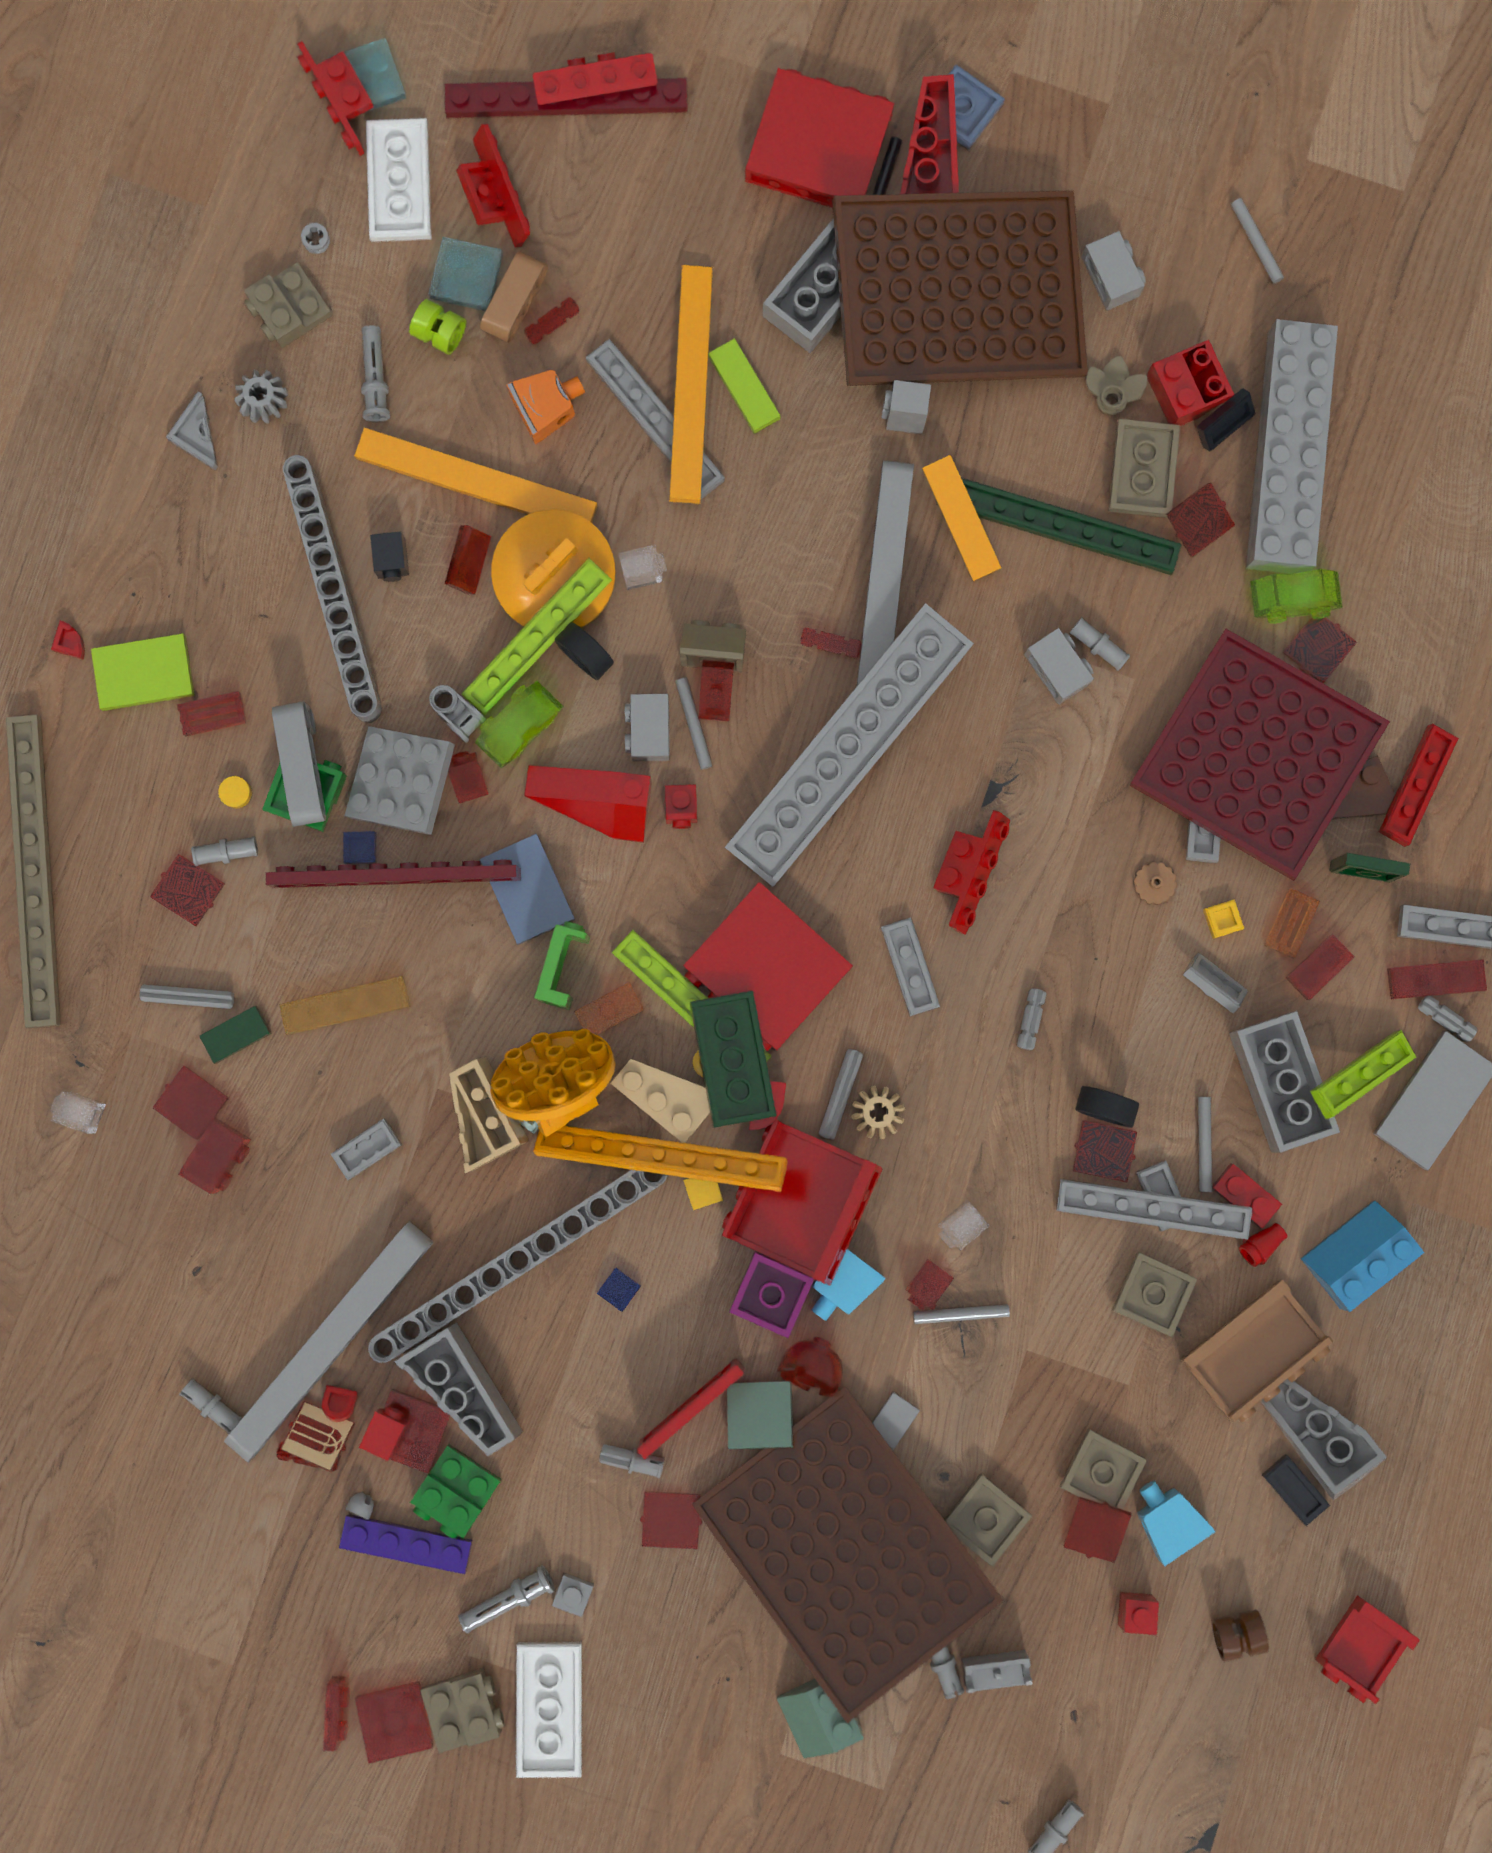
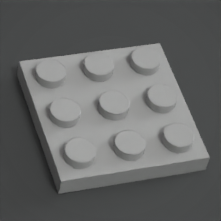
M368 726L345 816L360 821L431 835L455 744L449 741Z

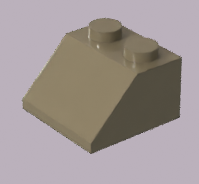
M692 620L691 624L684 623L680 646L681 667L743 672L746 629H740V625L733 623H723L722 627L710 626L709 622L703 620Z

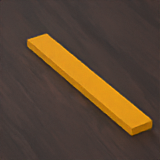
M682 265L669 502L700 504L713 267Z
M367 428L363 429L354 455L357 460L527 515L541 510L556 509L578 514L592 523L598 506L597 502Z
M564 1126L547 1137L539 1130L533 1150L536 1156L780 1192L788 1163L785 1157Z

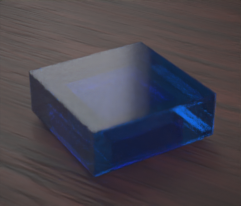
M343 832V863L375 864L376 832Z
M615 1267L597 1294L623 1312L641 1285Z

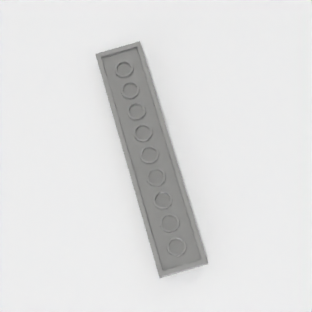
M925 603L725 848L774 887L974 643Z

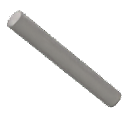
M1242 198L1235 200L1231 203V206L1273 284L1281 281L1284 276Z
M687 678L678 679L675 682L700 769L711 768L712 762Z
M1198 1097L1199 1192H1212L1211 1097Z
M1003 1304L914 1311L913 1317L914 1324L1010 1317L1009 1305Z

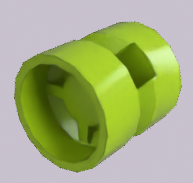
M425 299L413 315L409 333L425 343L432 341L434 348L450 355L459 345L465 332L467 321L466 318L452 311L444 313L443 306L430 299Z

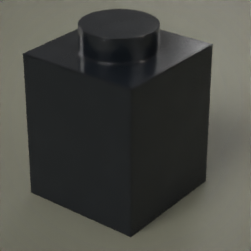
M402 532L370 535L373 568L379 579L383 578V581L394 582L401 580V576H408L406 539Z

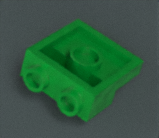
M324 760L323 765L317 763L326 821L304 825L321 832L325 829L334 804H337L347 775L341 771L342 766ZM279 763L262 810L291 821L281 764Z
M448 1444L410 1503L415 1506L413 1512L420 1518L429 1521L432 1517L442 1524L440 1530L447 1536L456 1539L459 1535L464 1538L502 1479Z

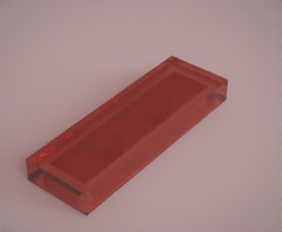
M1483 959L1387 969L1391 1000L1425 997L1428 995L1436 996L1487 991Z

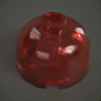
M814 1337L813 1341L802 1340L791 1345L784 1353L777 1372L781 1371L780 1376L786 1381H791L792 1385L808 1392L810 1387L819 1388L818 1395L829 1397L837 1395L843 1376L842 1361L839 1355L831 1349L830 1342L819 1337Z

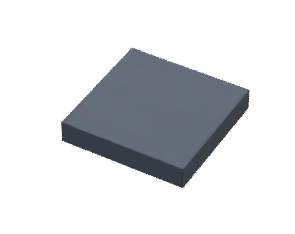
M955 65L948 75L954 74L957 142L969 150L1002 107L1005 98L958 65Z

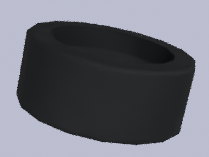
M570 622L555 638L558 647L581 670L595 680H599L614 664L607 651L575 623Z
M1082 1086L1075 1110L1105 1122L1132 1128L1139 1109V1103L1112 1092Z

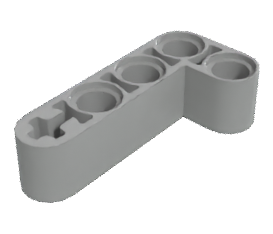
M304 701L272 707V717L291 823L295 827L326 821L312 736L316 734L312 710Z

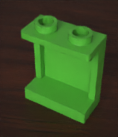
M565 921L564 926L555 925L534 997L539 1002L570 1010L573 998L569 994L556 991L570 942L572 940L586 944L590 942V937L585 933L583 926Z

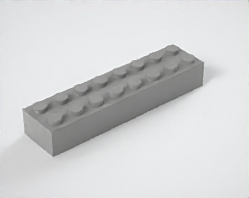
M1276 319L1268 331L1246 569L1307 576L1316 567L1338 326Z

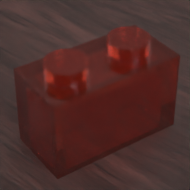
M212 1119L178 1175L209 1194H217L219 1190L223 1192L233 1179V1175L230 1173L236 1163L241 1164L250 1151L247 1145L251 1139L221 1120Z

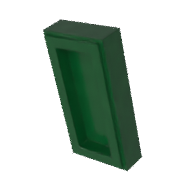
M253 1006L199 1037L214 1064H217L272 1033L258 1007Z

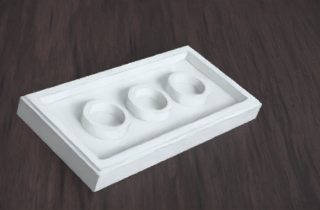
M427 118L366 120L369 238L371 242L432 239Z
M518 1642L516 1778L581 1777L582 1642Z

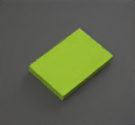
M184 634L91 649L99 708L102 711L195 696L186 636Z

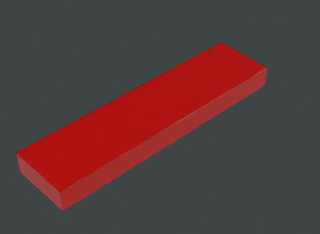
M1433 723L1427 726L1378 831L1379 833L1404 847L1411 844L1459 738Z

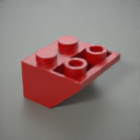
M1209 339L1154 362L1147 373V379L1168 424L1182 426L1194 421L1235 395Z

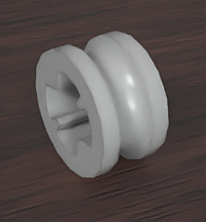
M310 223L302 229L301 241L309 252L320 254L329 247L330 236L326 228L321 224ZM317 232L319 236L323 234V237L319 239L318 245H314L312 241L308 243V240L312 239V233Z

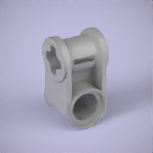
M439 685L431 691L429 701L433 710L465 743L469 741V736L480 724L488 722L472 704L466 702L450 686ZM443 694H449L453 697L452 704L447 708H439L436 704L438 697Z

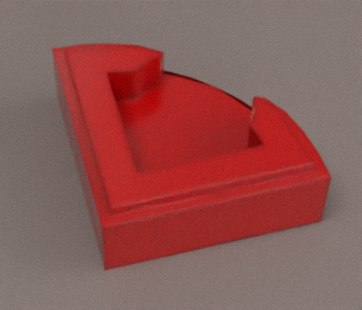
M60 620L51 650L84 660L85 647L82 637L71 625Z

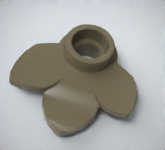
M1117 356L1108 362L1103 371L1095 367H1089L1088 375H1086V385L1088 390L1097 397L1098 408L1105 414L1116 415L1124 410L1127 403L1140 399L1147 386V375L1137 374L1130 376L1125 361L1121 356ZM1109 396L1114 397L1117 403L1111 405L1107 402L1106 398Z

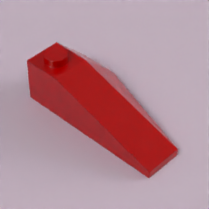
M529 765L524 796L564 814L585 826H589L612 839L644 843L652 780L651 776L623 772Z

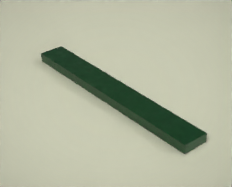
M961 478L979 518L1172 575L1174 573L1182 546L1181 543Z

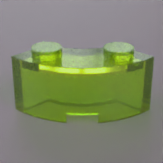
M1316 569L1293 574H1273L1250 581L1254 617L1267 618L1268 623H1280L1286 621L1287 617L1312 615V618L1315 619L1324 618L1331 615L1330 611L1343 608L1338 571Z
M538 681L528 688L524 685L520 686L512 694V701L495 718L493 716L489 717L479 728L482 733L475 743L500 768L518 758L526 747L552 724L564 707Z

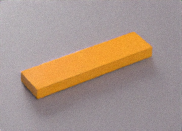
M951 455L923 467V473L972 581L974 582L1001 569V565Z

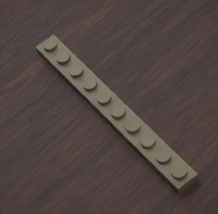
M38 715L6 717L25 1028L60 1026L41 717Z

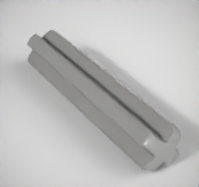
M144 984L141 986L139 994L140 1000L144 1002L231 1009L234 1004V993L229 991Z
M854 1049L846 1051L819 1130V1135L823 1138L834 1140L863 1058V1053Z

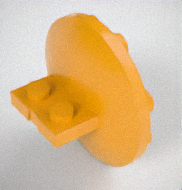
M556 509L541 510L528 514L507 529L495 548L491 565V577L496 597L509 616L524 627L574 572L590 558L612 581L572 622L583 628L600 615L611 598L616 576L615 561L611 548L600 530L578 514Z
M588 1029L560 1031L551 1034L546 1032L537 1033L531 1038V1041L505 1053V1059L500 1063L492 1076L490 1093L494 1104L501 1113L517 1120L536 1121L540 1132L547 1137L567 1125L569 1121L582 1116L599 1105L596 1096L610 1082L615 1070V1058L608 1042L602 1037L590 1033Z

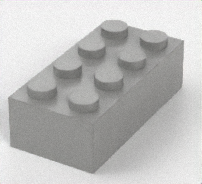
M834 218L763 303V317L809 353L814 350L841 317Z
M1297 1011L1229 1033L1272 1153H1281L1340 1133L1335 1116L1325 1119L1310 1092L1321 1084L1322 1080Z

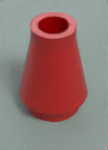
M1274 1223L1270 1227L1249 1236L1248 1240L1243 1239V1244L1239 1246V1251L1251 1266L1264 1265L1279 1245L1287 1238V1234L1278 1223Z

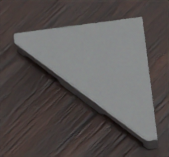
M198 391L166 438L202 463L216 470L218 466L205 398Z

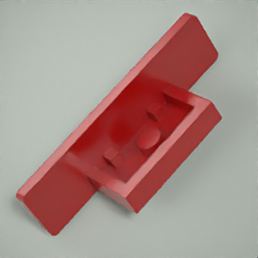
M303 41L297 43L301 52L297 59L304 72L307 74L311 71L316 79L311 83L319 98L326 97L330 105L326 107V110L333 123L337 124L340 122L345 130L340 134L349 150L355 148L359 157L364 155L361 143L348 121L372 109L374 105L344 51L316 65Z
M615 52L597 55L598 61L586 63L585 57L567 60L568 66L535 72L533 73L537 103L542 105L656 85L657 77L653 54L646 53L616 58Z
M482 124L473 138L480 162L460 164L456 172L477 225L505 222L514 247H521L530 235V224L519 204L518 193L513 189L508 176L507 165L500 156L497 139L491 133L489 125Z
M993 810L982 838L955 831L933 887L938 892L959 898L949 926L964 935L967 934L969 927L975 921L976 908L980 898L985 895L988 877L991 870L997 864L999 849L1009 833L1010 820L999 811Z

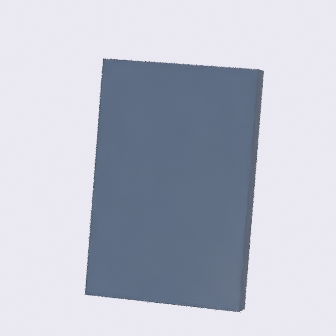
M537 834L480 859L482 866L493 865L494 860H512V865H517L521 868V881L490 882L517 945L555 929L556 924L562 926L565 921L571 922L575 920Z

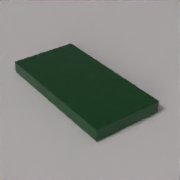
M753 991L690 1002L713 1128L777 1116Z

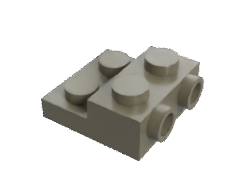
M298 262L273 278L268 274L244 290L248 299L243 301L253 317L260 315L264 321V324L260 326L270 342L276 339L281 348L333 316Z
M484 1667L424 1686L420 1690L438 1753L464 1745L471 1747L500 1737L501 1728L505 1727V1721L501 1708H495L492 1698L496 1694L494 1682L490 1675L486 1676Z

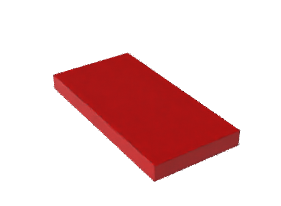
M738 1359L732 1360L640 1440L637 1451L644 1460L744 1374V1366Z

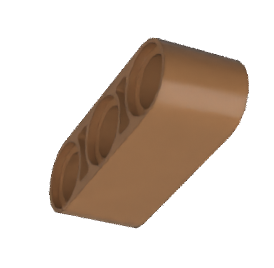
M521 251L517 252L483 315L480 329L510 343L546 277L548 265Z

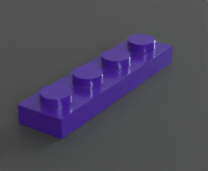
M347 1514L339 1548L465 1574L473 1540L461 1537L453 1539L442 1533L370 1518L368 1520L360 1516Z

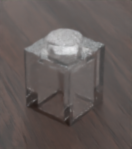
M655 545L618 553L627 590L663 582L662 572L667 571L663 553L657 554Z
M61 1091L60 1096L57 1095L51 1105L50 1112L53 1114L51 1122L86 1134H95L106 1103L73 1092Z
M966 1200L938 1224L942 1230L938 1235L950 1249L956 1246L961 1251L990 1225L971 1202Z

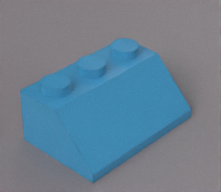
M1374 1200L1300 1259L1339 1309L1351 1312L1425 1252L1407 1229Z

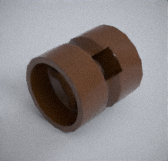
M1258 1610L1239 1613L1238 1618L1235 1620L1230 1615L1212 1619L1215 1643L1223 1662L1241 1659L1244 1652L1250 1656L1269 1652L1265 1626Z

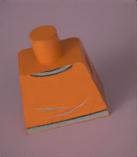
M548 370L506 384L509 395L535 445L575 416L570 400L585 393L577 376L561 384L554 370Z

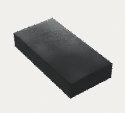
M1242 388L1196 426L1203 448L1209 452L1212 451L1256 414L1250 392Z
M1286 1454L1262 1474L1264 1479L1305 1526L1310 1524L1330 1506Z

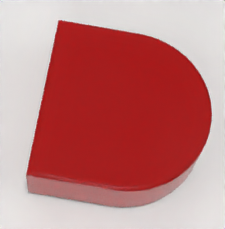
M326 1385L322 1399L324 1415L334 1422L347 1420L354 1412L358 1391Z

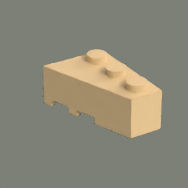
M487 1057L475 1059L449 1073L455 1113L458 1115L459 1139L463 1147L465 1173L474 1171L529 1142L519 1120L504 1115L494 1104L490 1093L491 1079L494 1071Z
M633 1059L628 1061L611 1082L615 1088L682 1143H686L710 1114L705 1087Z

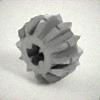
M253 370V378L251 379L246 375H242L245 385H235V390L240 395L234 399L237 406H241L239 410L241 414L245 417L250 415V419L254 423H257L262 417L263 421L269 424V416L272 414L276 418H280L281 414L277 409L287 408V403L283 398L288 396L286 388L281 387L283 384L282 380L279 377L273 378L272 373L267 370L262 376L258 370ZM265 393L266 395L263 394L264 399L258 401L257 399H260L258 395Z

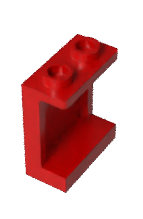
M1357 1595L1315 1660L1323 1666L1321 1673L1331 1681L1338 1684L1341 1679L1350 1686L1347 1691L1363 1703L1368 1698L1377 1704L1380 1699L1376 1696V1693L1406 1647L1414 1650L1420 1639Z

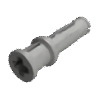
M374 325L364 326L361 330L363 335L365 382L361 387V393L365 396V410L362 414L363 419L366 421L382 422L390 419L391 415L387 409L386 400L389 387L384 382L381 328ZM371 348H373V350H374V366H375V367L372 366V350H371Z
M543 1565L539 1566L537 1572L522 1580L519 1578L513 1580L509 1589L487 1599L465 1613L459 1614L458 1619L464 1632L468 1634L475 1628L519 1605L527 1607L531 1604V1600L546 1592L549 1594L555 1592L554 1583L547 1569ZM539 1583L537 1586L529 1589L531 1586ZM499 1603H502L500 1606L480 1616V1614L485 1612L486 1610L498 1605Z

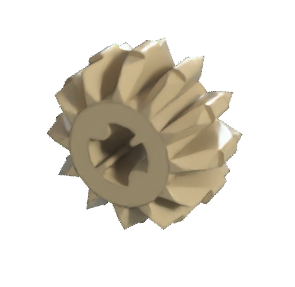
M871 1086L872 1098H869L864 1091H861L859 1096L865 1103L853 1101L852 1106L861 1109V1113L852 1114L851 1119H863V1122L856 1127L858 1131L863 1130L867 1125L870 1126L867 1132L868 1138H872L875 1128H878L879 1138L885 1139L884 1127H887L889 1132L895 1134L897 1130L891 1122L903 1123L904 1119L902 1117L894 1115L895 1112L905 1110L904 1105L893 1106L892 1103L900 1097L898 1094L892 1095L889 1100L886 1098L889 1093L888 1087H884L881 1096H878L876 1086ZM875 1103L881 1104L880 1108L885 1107L886 1114L881 1116L882 1121L880 1122L875 1121L876 1117L871 1118L869 1111L874 1109Z

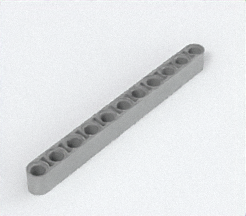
M630 1170L374 1336L368 1345L370 1357L379 1363H386L662 1185L668 1175L663 1174L659 1181L652 1182L646 1178L644 1171ZM623 1181H630L635 1185L636 1193L631 1199L622 1198L618 1192L619 1185ZM602 1198L608 1202L609 1211L605 1216H597L593 1213L592 1203L595 1199ZM569 1216H577L581 1220L582 1228L579 1233L572 1234L566 1229L565 1221ZM543 1233L551 1234L555 1239V1246L550 1251H545L539 1246V1237ZM515 1251H523L527 1255L528 1263L526 1267L518 1268L512 1263V1255ZM489 1268L497 1269L501 1274V1281L496 1286L486 1282L485 1273ZM461 1286H468L473 1290L474 1298L472 1302L465 1303L459 1299L458 1291ZM435 1303H440L446 1307L447 1315L444 1320H437L432 1316L431 1309ZM407 1321H414L419 1325L420 1333L416 1338H411L405 1333L404 1329ZM381 1338L391 1342L392 1352L390 1355H383L379 1352L378 1342Z

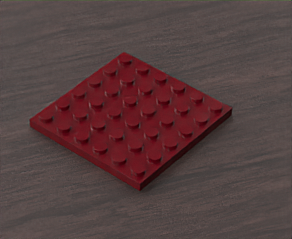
M1225 628L1133 778L1130 786L1294 881L1390 721Z

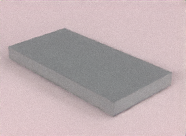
M1443 1031L1373 1134L1419 1167L1428 1171L1492 1078V1063L1447 1031Z

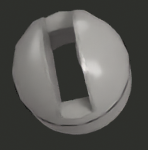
M359 1492L351 1497L345 1509L369 1520L374 1508V1502L370 1495Z

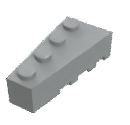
M457 1322L394 1361L402 1370L405 1369L414 1379V1382L438 1403L437 1405L445 1414L448 1413L459 1424V1427L487 1456L512 1442L523 1433Z

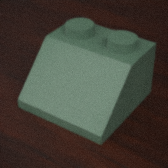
M816 1679L810 1680L776 1697L803 1758L833 1754L864 1739L857 1717L846 1723Z

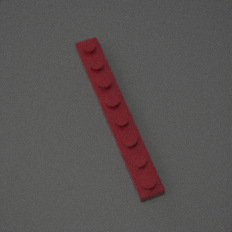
M658 78L657 84L653 86L542 105L537 103L534 81L445 84V114L447 118L688 112L687 78Z
M494 860L493 865L481 866V861H462V866L450 867V862L440 861L431 862V867L419 868V863L407 862L400 863V868L388 869V864L375 863L369 864V869L358 870L357 865L352 864L338 865V870H326V866L311 865L307 866V871H295V867L280 866L276 867V872H266V885L272 888L521 881V868L517 865H512V860Z

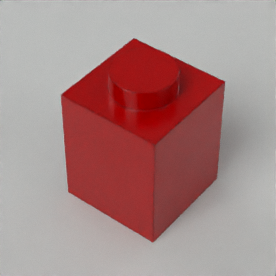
M386 1406L385 1410L379 1408L375 1411L358 1448L389 1461L393 1457L409 1423L408 1420L403 1419L404 1413L389 1406Z
M1120 1592L1118 1625L1124 1633L1157 1635L1159 1602L1152 1594Z

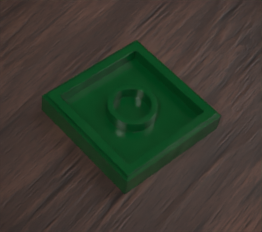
M1346 853L1331 860L1329 871L1336 874L1390 883L1409 875L1411 863Z

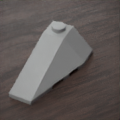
M1287 1379L1278 1387L1281 1392L1266 1403L1263 1399L1261 1400L1263 1406L1333 1501L1360 1482L1387 1458L1365 1429L1346 1419L1337 1410L1327 1406L1294 1381L1290 1382Z

